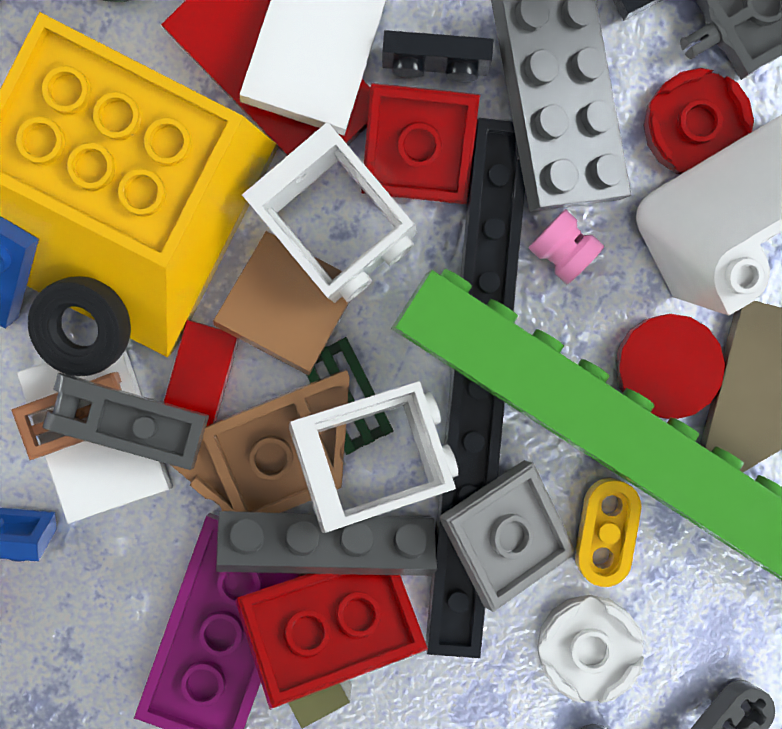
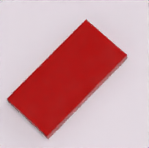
M271 0L184 1L161 24L162 27L241 110L277 144L278 148L286 156L320 129L319 127L240 102V92ZM363 79L345 136L340 135L347 145L367 128L371 87Z

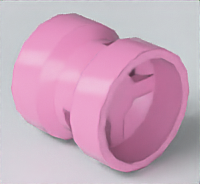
M565 209L533 241L528 249L539 259H548L554 263L555 275L567 285L598 256L604 245L594 235L581 234V230L577 228V219Z

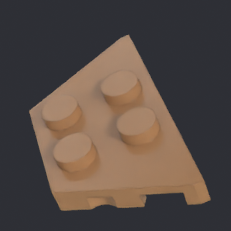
M347 369L207 425L195 467L192 470L171 466L191 482L190 486L205 499L213 500L221 507L222 511L282 513L311 501L289 431V425L291 421L348 404L350 376ZM346 424L318 433L336 490L342 488Z

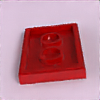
M309 573L237 597L235 601L270 710L428 650L400 575Z

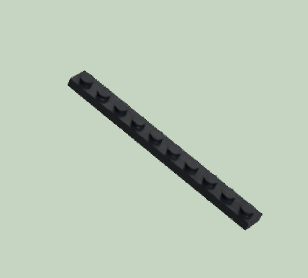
M478 118L469 181L460 277L472 285L468 293L485 305H487L490 299H493L514 312L525 185L513 121ZM451 369L444 445L448 444L454 454L458 467V476L453 477L456 489L439 495L435 537L437 570L431 579L426 631L428 650L426 652L427 655L480 658L485 607L439 516L498 478L505 402L454 369Z

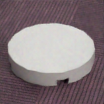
M593 595L570 598L554 608L541 626L537 644L541 668L555 690L572 701L586 703L585 701H599V703L615 700L631 689L642 672L644 662L642 656L644 642L640 628L624 608L609 598Z

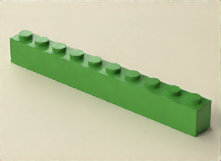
M444 269L441 274L433 270L425 274L391 327L393 331L782 581V486L761 475H758L755 480L740 471L744 462L736 456L714 446L712 451H709L695 442L700 434L687 424L672 417L666 423L651 413L655 406L654 403L641 394L628 388L622 394L606 384L610 376L607 372L585 359H581L577 365L560 353L564 345L551 335L539 329H536L531 335L515 324L518 315L505 305L493 299H490L487 305H485L468 293L472 285L456 273Z

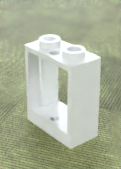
M329 122L325 123L242 194L326 297L334 303L341 297L346 302L355 298L372 282L368 274L384 261L389 266H392L414 247V243L410 239L417 234L415 224ZM339 161L394 228L332 279L278 215V212Z
M420 381L290 422L289 431L322 533L456 489L453 477L458 476L456 459L448 444L441 445L435 427L441 421L439 409L432 393L424 394ZM403 406L429 483L343 511L318 433Z

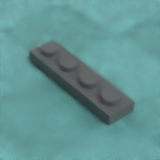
M219 511L216 572L432 576L437 570L434 518L374 516L322 533L316 514Z

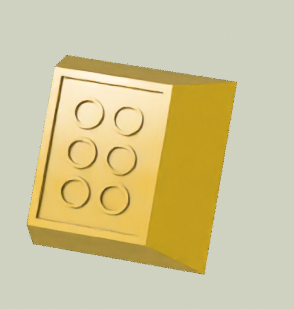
M39 12L0 88V216L39 239L27 286L41 292L50 284L68 277H89L106 284L120 297L128 311L131 324L130 339L168 357L178 347L186 321L192 319L250 205L242 194L266 174L278 150V146L243 115ZM69 307L95 320L94 317L85 309L80 307Z

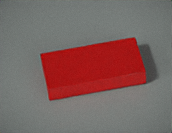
M187 320L164 402L209 415L207 425L216 422L239 339L219 328Z

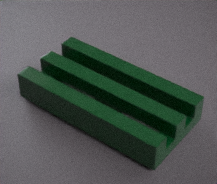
M347 337L324 348L316 364L323 361L330 375L339 372L340 370L333 355L342 351L365 398L376 395ZM315 366L310 375H306L310 383L321 379ZM349 389L348 403L354 402L355 399ZM385 412L374 415L379 426L372 430L369 429L364 418L353 421L360 436L351 439L346 429L344 444L346 455L374 442L382 436L394 432Z

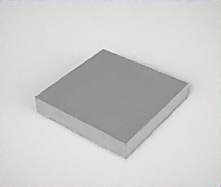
M522 461L439 516L484 607L492 612L576 554L575 548L533 462Z

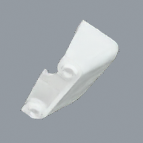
M782 114L650 192L641 200L636 214L638 229L674 298L729 316L755 301L765 291L769 283L770 267L760 244L782 232Z

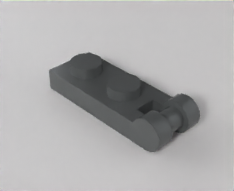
M62 373L57 374L53 390L57 391L58 395L53 411L48 410L46 412L42 426L44 429L187 470H192L195 467L209 415L97 384L80 377ZM80 398L92 402L87 421L76 417Z

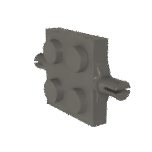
M695 0L704 15L706 26L687 37L681 38L680 45L682 51L690 47L685 53L687 58L693 59L698 54L717 44L726 53L740 80L782 57V0Z

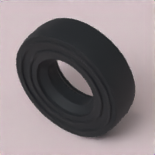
M68 277L50 284L36 296L28 314V332L35 350L48 365L64 374L89 376L100 373L122 356L129 343L131 324L123 301L109 286L93 278ZM68 307L83 308L94 317L98 327V335L92 345H77L65 335L61 321L63 313Z

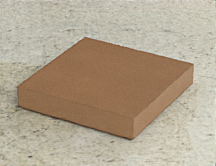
M266 231L213 322L214 326L309 376L350 301L346 302L341 297L334 303L328 299L275 235ZM314 257L332 279L342 272Z

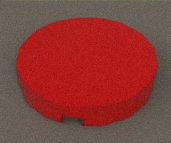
M697 68L678 73L657 90L647 105L643 126L647 146L660 164L676 174H682L752 132L754 117L750 99L739 83L726 76L724 78L719 74L712 73L714 70Z
M665 314L643 320L628 331L618 348L616 362H618L617 380L620 390L624 392L628 388L650 400L655 405L651 413L660 418L670 419L672 417L679 419L695 415L712 402L722 386L725 362L721 345L707 326L689 316Z

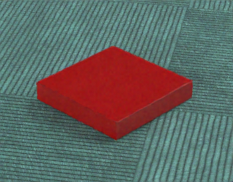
M371 83L364 165L391 197L467 204L480 94Z

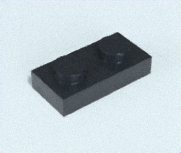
M384 30L382 68L392 69L393 74L407 78L424 76V71L446 73V78L453 81H475L478 79V76H487L492 62L494 39Z

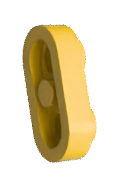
M615 478L601 479L595 482L586 492L575 548V563L578 570L590 583L600 587L617 585L629 574L641 515V501L638 493L629 484ZM610 495L616 496L618 500L617 508L611 513H604L602 510L603 500ZM599 548H607L609 551L607 561L602 564L593 563L594 552Z

